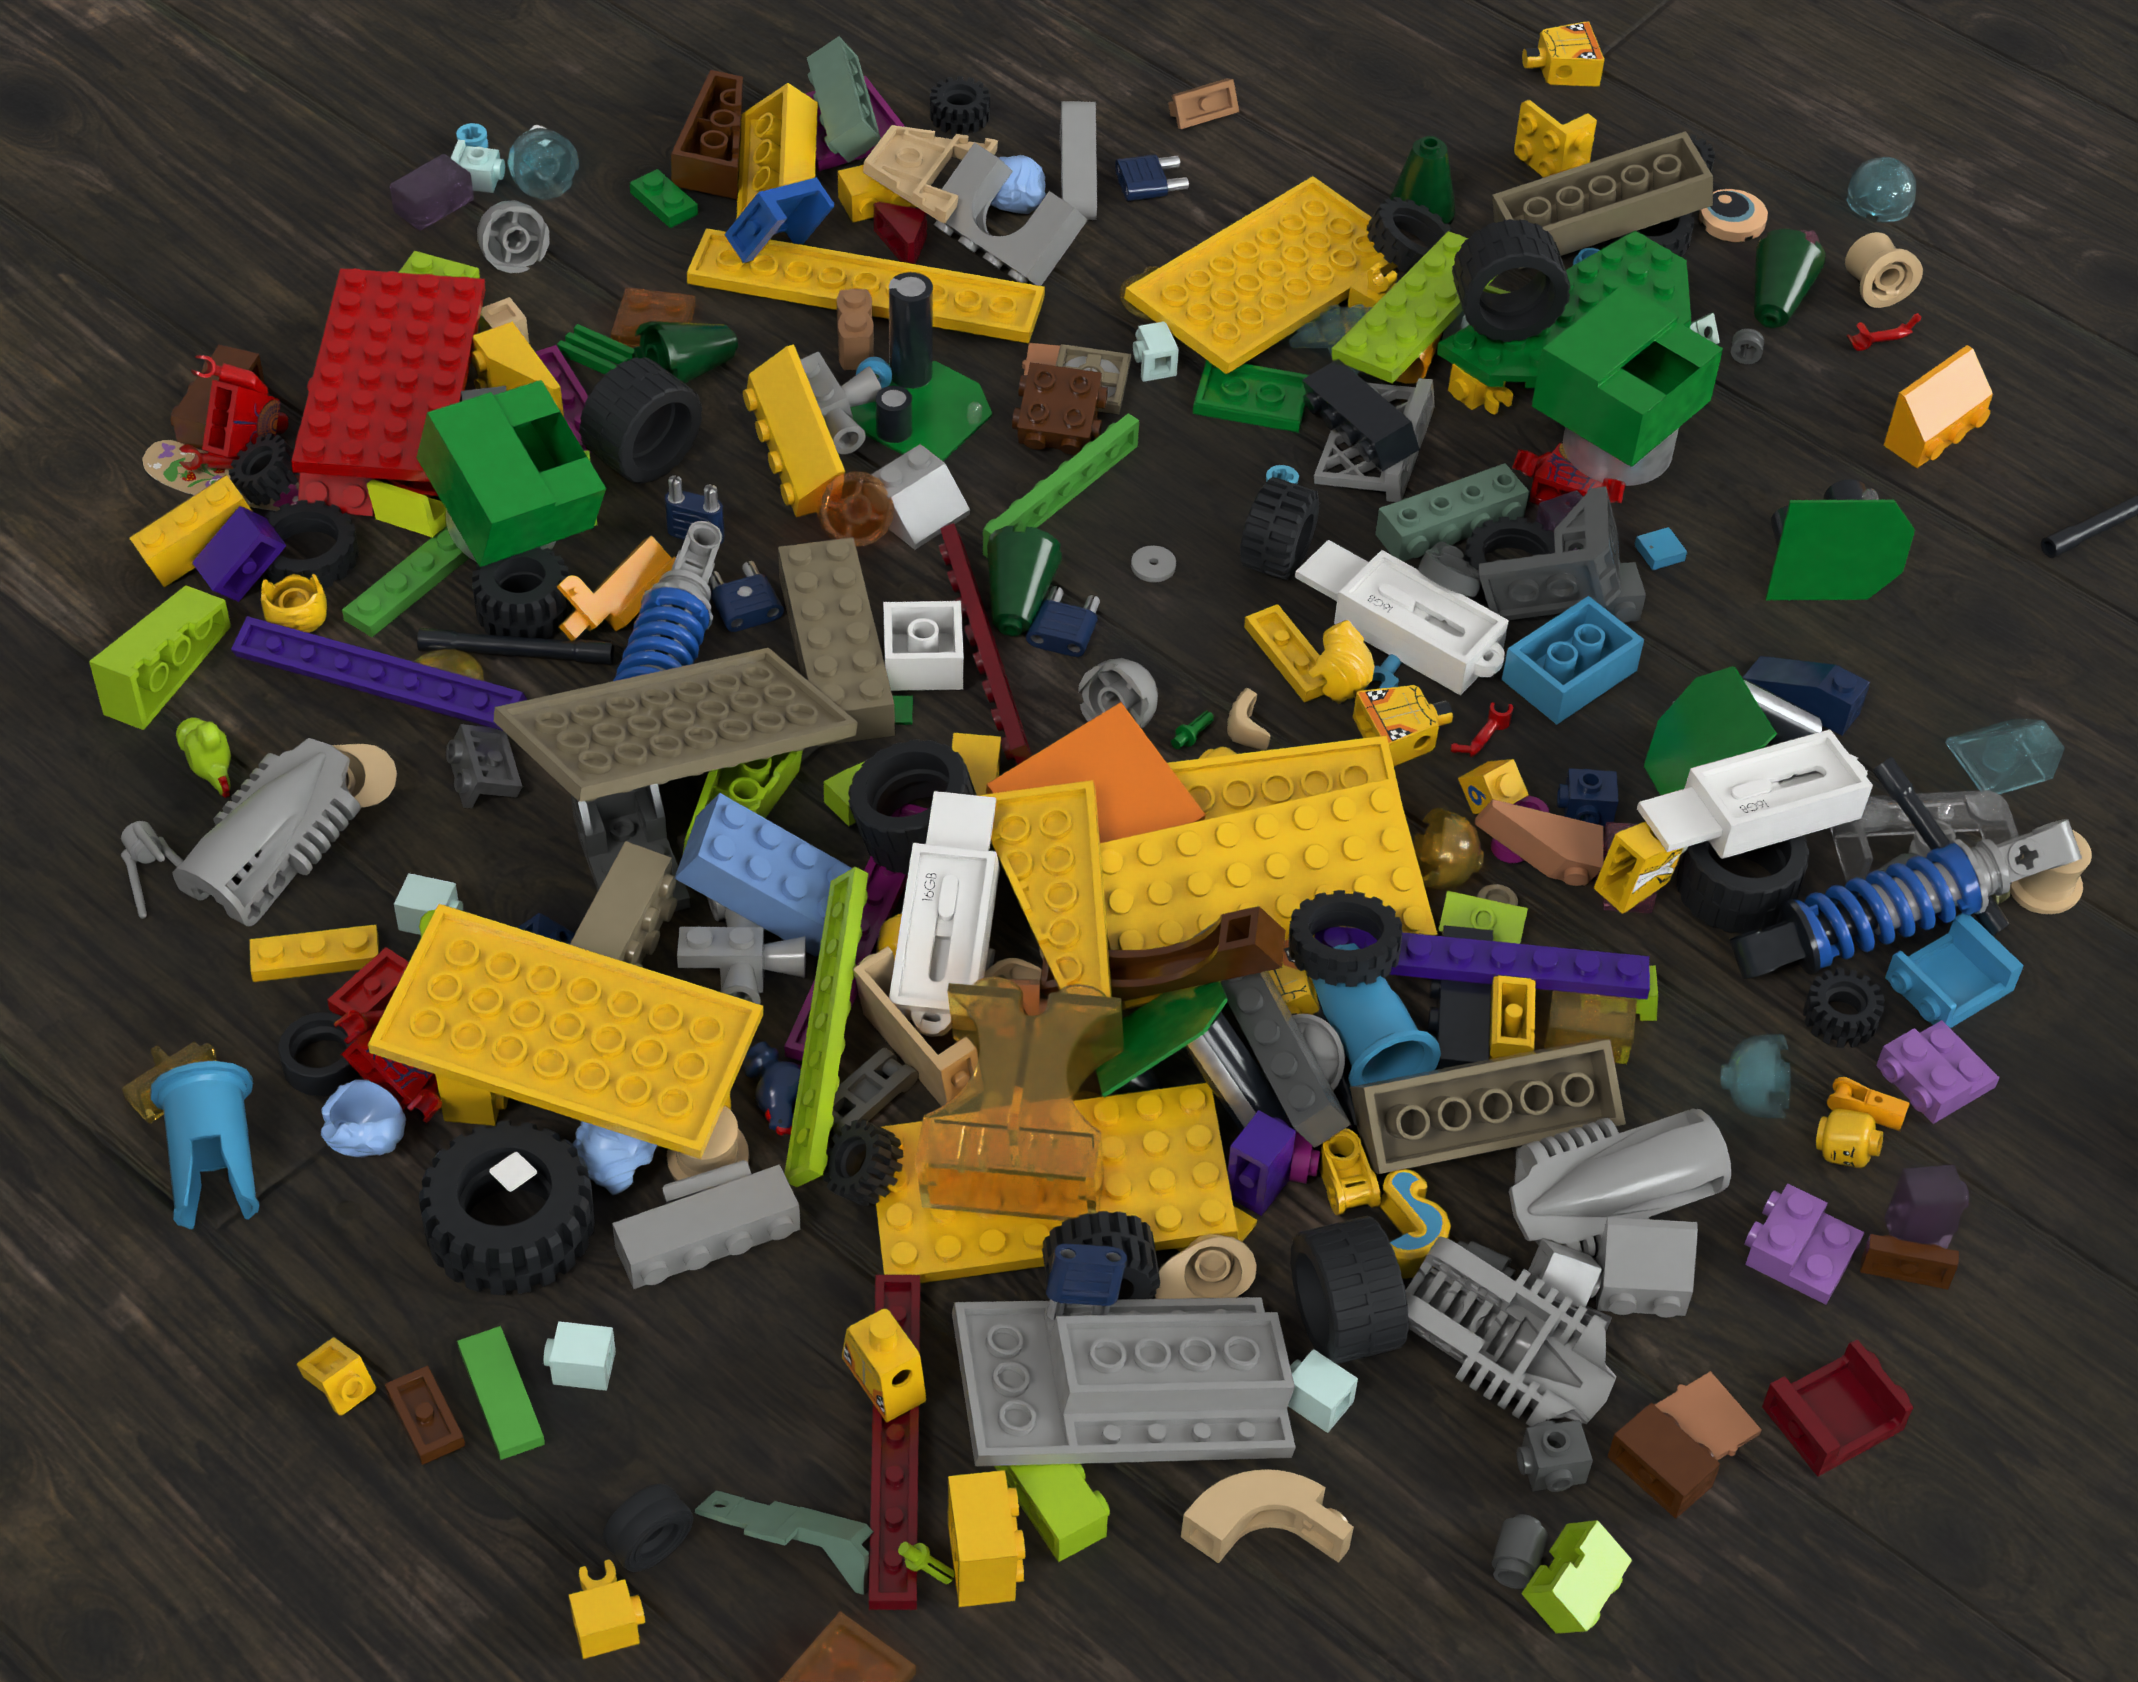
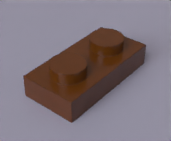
M1870 1234L1861 1257L1860 1272L1948 1290L1958 1268L1959 1251L1946 1249L1936 1244L1925 1245L1900 1240L1889 1235L1879 1236Z
M428 1365L385 1384L387 1395L422 1465L465 1446L464 1436Z

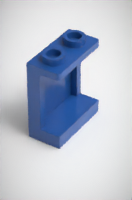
M817 177L761 191L756 194L724 235L742 262L754 260L774 234L785 232L794 244L803 245L834 208V202Z

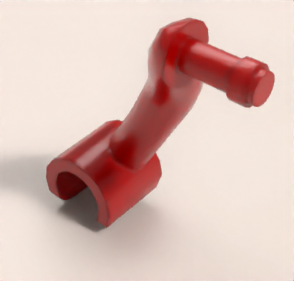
M1916 313L1907 324L1902 323L1895 329L1869 332L1865 324L1859 322L1856 326L1860 333L1855 336L1848 334L1847 338L1857 351H1863L1874 342L1897 340L1912 333L1911 329L1922 317Z
M1492 702L1489 709L1488 722L1472 740L1471 745L1453 743L1451 744L1450 752L1470 753V757L1477 755L1496 730H1504L1510 726L1513 705H1508L1507 712L1499 713L1494 709L1495 702Z

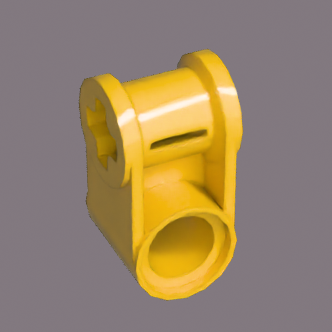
M1345 1128L1323 1142L1318 1168L1325 1184L1333 1213L1335 1215H1342L1345 1209L1367 1204L1372 1208L1378 1207L1381 1200L1379 1184L1374 1171L1370 1168L1358 1135L1352 1130ZM1334 1154H1341V1155H1344L1345 1157H1338V1156H1335Z

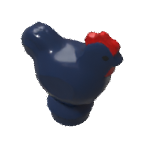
M760 1042L747 1051L741 1066L746 1070L745 1074L747 1077L758 1080L754 1100L756 1105L765 1113V1118L769 1121V1129L775 1130L779 1135H791L794 1116L792 1111L795 1110L801 1066L793 1062L779 1061L777 1049L771 1048L767 1042Z

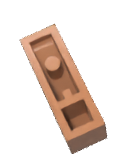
M1494 799L1475 818L1476 826L1549 878L1562 880L1572 886H1586L1601 871L1603 866V826Z

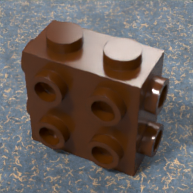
M1030 362L1028 375H1021L1018 396L1023 397L1021 408L1015 407L1012 419V429H1016L1018 432V442L1031 449L1040 450L1047 447L1060 449L1066 454L1077 455L1088 442H1093L1101 434L1102 420L1097 419L1099 408L1105 409L1108 396V387L1102 386V373Z

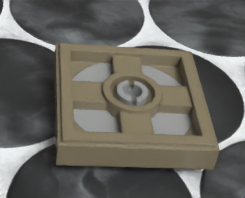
M1061 344L1056 366L1101 372L1102 386L1108 387V396L1105 409L1099 408L1098 411L1120 414L1131 364V354Z

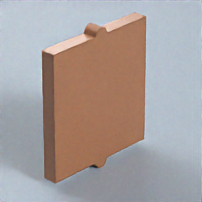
M1711 1371L1687 1386L1678 1385L1675 1393L1655 1404L1659 1410L1673 1416L1681 1429L1693 1440L1708 1447L1717 1461L1726 1455L1734 1456L1739 1447L1759 1436L1762 1431Z

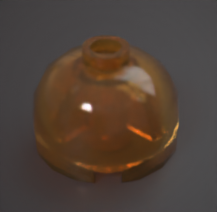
M851 471L835 477L824 487L817 502V518L821 529L831 540L853 537L855 546L860 548L876 542L887 533L893 520V500L891 496L889 499L887 498L888 492L883 487L884 484L880 479L866 472Z

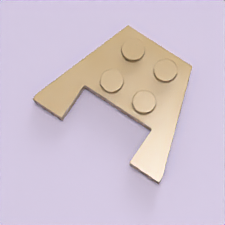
M891 125L865 159L863 173L936 220L946 223L957 208L958 195L933 187L931 184L951 157L962 160L974 142L968 141L967 135L956 134L953 139L935 137V131ZM985 138V144L975 142L993 155L997 152L998 141L995 139Z

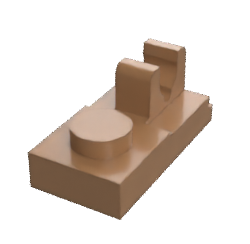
M1230 78L1173 94V101L1168 103L1170 115L1176 117L1178 129H1184L1239 112L1234 80Z

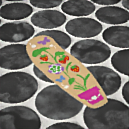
M162 440L153 443L142 458L144 469L154 479L171 488L192 495L197 494L225 475L229 479L231 478L229 476L230 469L208 468V464H201L198 469L192 471L185 469L179 462H191L195 457V453L181 452L179 448L185 444L173 440ZM197 449L200 453H208L206 451ZM296 483V485L290 484L288 487L291 491L288 494L282 492L280 494L281 499L276 502L271 498L268 505H264L262 502L260 506L255 505L241 492L240 494L249 507L278 511L280 510L279 506L289 503L290 506L297 504L299 483Z

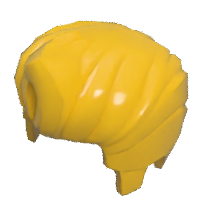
M292 574L274 585L273 583H268L267 579L263 580L261 603L267 622L307 633L315 631L323 624L327 615V600L323 587L315 574H312L310 580L306 577Z
M1348 620L1333 625L1323 633L1325 650L1317 658L1316 665L1308 671L1312 678L1320 674L1324 675L1326 683L1323 686L1322 693L1330 697L1337 704L1354 698L1356 692L1363 691L1368 687L1369 683L1372 682L1375 668L1372 654L1364 643L1363 636Z

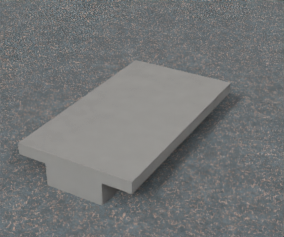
M1262 1297L1121 1299L1110 1306L1108 1315H1092L1094 1305L1065 1303L1063 1316H1056L1055 1312L1054 1320L1047 1316L1049 1301L954 1302L952 1318L975 1466L1292 1458L1296 1446L1287 1407L1295 1385L1278 1312H1265Z

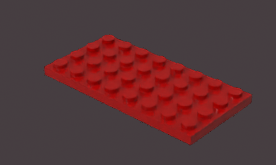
M340 268L291 461L293 473L430 482L416 458L427 412L462 401L461 391H465L472 358L471 352L474 349L473 335L477 334L486 291L485 279Z

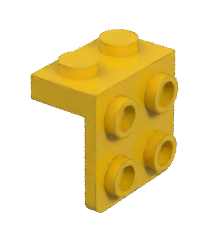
M1531 100L1524 101L1520 107L1514 146L1515 155L1543 178L1590 163L1597 120L1587 113L1562 125Z

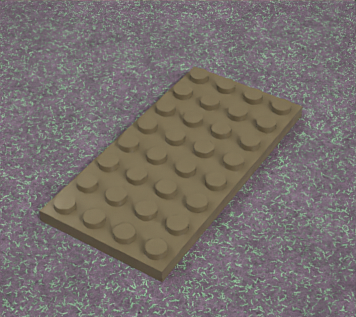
M769 648L495 707L494 722L579 802L594 801L599 797L616 793H627L633 789L653 784H664L670 780L682 777L698 776L707 771L724 767H735L741 763L757 759H768L782 753L802 751L807 747L824 743H835L838 740L856 736L858 724L855 719Z

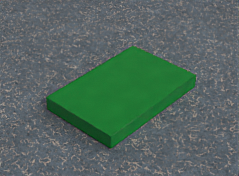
M1206 360L1193 404V414L1299 433L1306 406L1303 399L1306 391L1302 379L1309 375L1250 364H1243L1232 372L1225 374Z

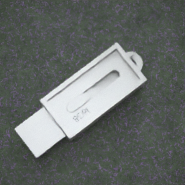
M1328 540L1296 570L1295 578L1337 601L1334 624L1344 620L1350 621L1363 636L1365 642L1388 655L1393 654L1397 656L1402 663L1460 696L1478 677H1491L1503 666L1505 657L1503 648L1509 620L1462 594L1438 585L1421 574L1416 568L1383 550L1370 562H1367Z
M1829 729L1690 768L1684 789L1640 801L1637 810L1667 852L1709 841L1720 858L1723 859L1861 819L1873 785L1867 778L1868 770H1865V767L1857 761L1858 757L1850 755Z
M934 791L926 844L913 843L889 999L907 1020H912L920 1034L929 1037L943 1036L953 1025L977 1027L1000 872L997 853L989 851L996 808L995 797Z

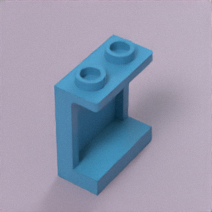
M1961 913L1953 920L1948 934L1910 956H1906L1902 951L1895 953L1885 978L1890 982L1892 988L1902 994L1926 1021L1934 1025L1942 1020L1949 1028H1952L2014 991L2024 965L1971 915Z

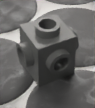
M1580 1420L1562 1423L1543 1421L1526 1428L1522 1447H1518L1516 1452L1519 1470L1522 1475H1528L1532 1491L1548 1489L1551 1492H1559L1570 1488L1572 1485L1584 1484L1587 1481L1593 1461Z

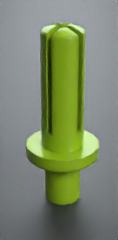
M903 1542L899 1546L898 1553L906 1558L905 1564L911 1571L922 1569L944 1584L952 1582L950 1578L928 1565L929 1563L954 1578V1570L930 1556L929 1548L925 1544L917 1543L913 1546L908 1542Z

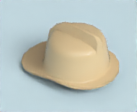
M368 744L332 745L350 759L346 775V786L349 793L359 802L361 808L377 805L389 797L396 784L397 771L394 761L386 751L375 745Z
M1216 1234L1200 1236L1191 1242L1187 1249L1174 1255L1159 1269L1160 1287L1156 1289L1155 1299L1236 1298L1248 1290L1255 1279L1257 1264L1254 1254L1245 1243L1233 1237Z

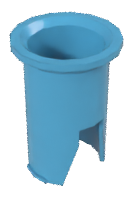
M1355 943L1340 944L1333 947L1334 949L1341 950L1359 949ZM1379 976L1374 983L1366 985L1364 982H1360L1354 987H1346L1345 983H1337L1334 986L1325 984V980L1321 978L1317 981L1312 979L1324 1015L1339 1035L1345 1057L1351 1066L1348 1077L1350 1087L1436 1069L1441 1056L1438 1041L1428 1032L1418 1030L1399 995L1391 990L1385 978Z
M207 1061L182 1065L161 1074L151 1084V1100L157 1108L164 1111L174 1201L173 1220L178 1226L181 1225L189 1229L194 1228L202 1186L200 1172L228 1168L229 1182L244 1218L249 1220L255 1213H258L259 1201L256 1198L244 1104V1099L252 1092L253 1078L247 1069L234 1063Z

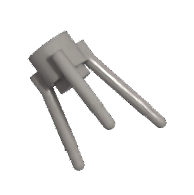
M137 821L131 823L122 832L121 841L126 849L121 853V857L127 866L139 917L144 919L147 917V911L136 862L139 861L147 864L156 859L162 862L166 856L177 867L183 863V860L168 846L163 837L157 836L148 822Z

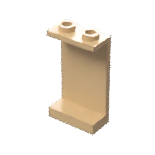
M887 946L876 954L868 955L858 966L853 968L863 1014L905 1064L918 1071V1079L945 1111L952 1115L985 1093L977 1049L965 1037L937 1055L889 999L895 960L893 951Z

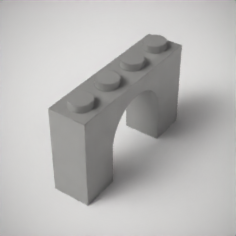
M974 142L941 189L958 195L957 208L946 223L936 220L934 226L950 237L953 232L961 236L958 242L973 253L978 248L985 252L983 259L1000 270L1003 265L1009 268L1008 275L1016 282H1030L1033 285L1042 286L1085 225L1087 219L1075 207L1049 191L1021 229L1006 236L989 235L986 227L988 208L1013 171L998 157Z

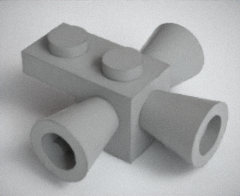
M818 351L800 361L838 454H849L857 450L865 440V431L854 421L850 407L875 402L876 394L882 388L870 366L840 386Z
M727 907L724 913L727 927L698 926L679 928L678 968H720L721 993L760 1005L759 992H763L765 970L805 978L806 936L764 944V927L753 923Z

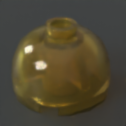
M1440 807L1433 808L1422 821L1429 824L1425 834L1417 833L1413 842L1424 887L1441 891L1458 888L1471 877L1473 872L1477 873L1482 866L1484 852L1480 849L1479 835L1476 828L1464 816Z

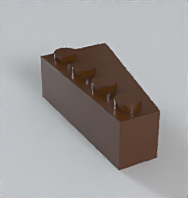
M710 70L671 153V181L676 186L737 199L743 111V76Z

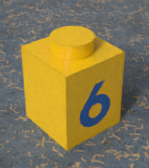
M1514 759L1488 761L1458 778L1473 814H1479L1492 799L1514 804L1529 795Z

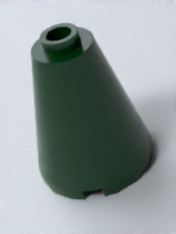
M1426 136L1414 142L1389 199L1392 201L1394 197H1398L1402 201L1406 199L1415 201L1416 205H1423L1429 208L1428 211L1432 214H1438L1444 224H1451L1455 215V202L1447 146L1437 137Z
M1791 229L1772 230L1768 232L1766 238H1761L1758 241L1755 263L1754 316L1765 327L1776 328L1787 324L1824 267L1826 253L1822 245L1817 240L1815 245L1806 240L1807 234L1801 231Z
M649 321L640 324L636 330L635 337L640 336V346L634 347V356L639 359L645 357L655 361L680 381L687 383L731 360L738 348V339L734 331L725 324Z
M1005 526L995 530L989 536L987 553L992 623L1002 634L1007 636H1018L1029 630L1062 560L1061 544L1049 533L1037 528L1026 526L1025 532H1013L1014 526Z

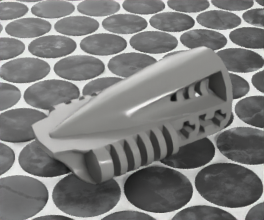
M311 738L306 739L295 749L283 752L280 756L268 753L258 764L259 768H255L249 775L250 779H246L243 782L241 790H237L233 794L232 801H228L223 806V812H219L213 818L216 826L201 838L183 863L179 864L172 872L179 890L196 900H204L209 895H212L217 903L224 906L230 918L245 926L256 924L297 873L302 875L310 873L313 869L312 864L318 863L322 858L321 853H325L331 847L330 842H334L339 837V831H343L348 825V820H352L360 811L361 806L359 802L349 793L346 786V775L350 759L332 745ZM245 864L251 866L248 872L243 868ZM234 876L242 879L238 885L232 880Z
M1690 1109L1622 1133L1618 1132L1616 1126L1609 1118H1602L1595 1123L1590 1122L1582 1127L1572 1128L1568 1133L1560 1132L1554 1137L1542 1138L1540 1142L1533 1141L1522 1145L1515 1170V1185L1509 1189L1513 1216L1527 1241H1535L1539 1246L1542 1238L1593 1257L1598 1253L1607 1217L1649 1219V1217L1723 1192L1730 1183L1731 1161L1719 1128L1712 1118L1701 1109Z
M1438 1237L1418 1272L1405 1290L1408 1304L1409 1329L1463 1364L1455 1376L1461 1382L1470 1369L1475 1371L1477 1374L1469 1386L1476 1391L1484 1378L1490 1381L1491 1384L1483 1395L1487 1399L1491 1400L1498 1387L1504 1390L1505 1393L1497 1404L1501 1408L1505 1409L1512 1397L1518 1399L1519 1403L1512 1412V1415L1519 1419L1526 1406L1533 1409L1526 1422L1530 1427L1552 1418L1558 1419L1562 1417L1580 1420L1581 1423L1587 1424L1606 1403L1616 1380V1375L1605 1363L1606 1330L1604 1327L1607 1322L1594 1314L1587 1326H1584L1580 1321L1587 1311L1586 1308L1580 1305L1573 1317H1570L1566 1314V1311L1573 1300L1566 1296L1559 1308H1556L1551 1303L1559 1291L1553 1287L1545 1299H1542L1537 1294L1545 1282L1539 1278L1532 1288L1528 1290L1524 1287L1531 1274L1527 1270L1523 1269L1518 1279L1514 1281L1452 1240Z

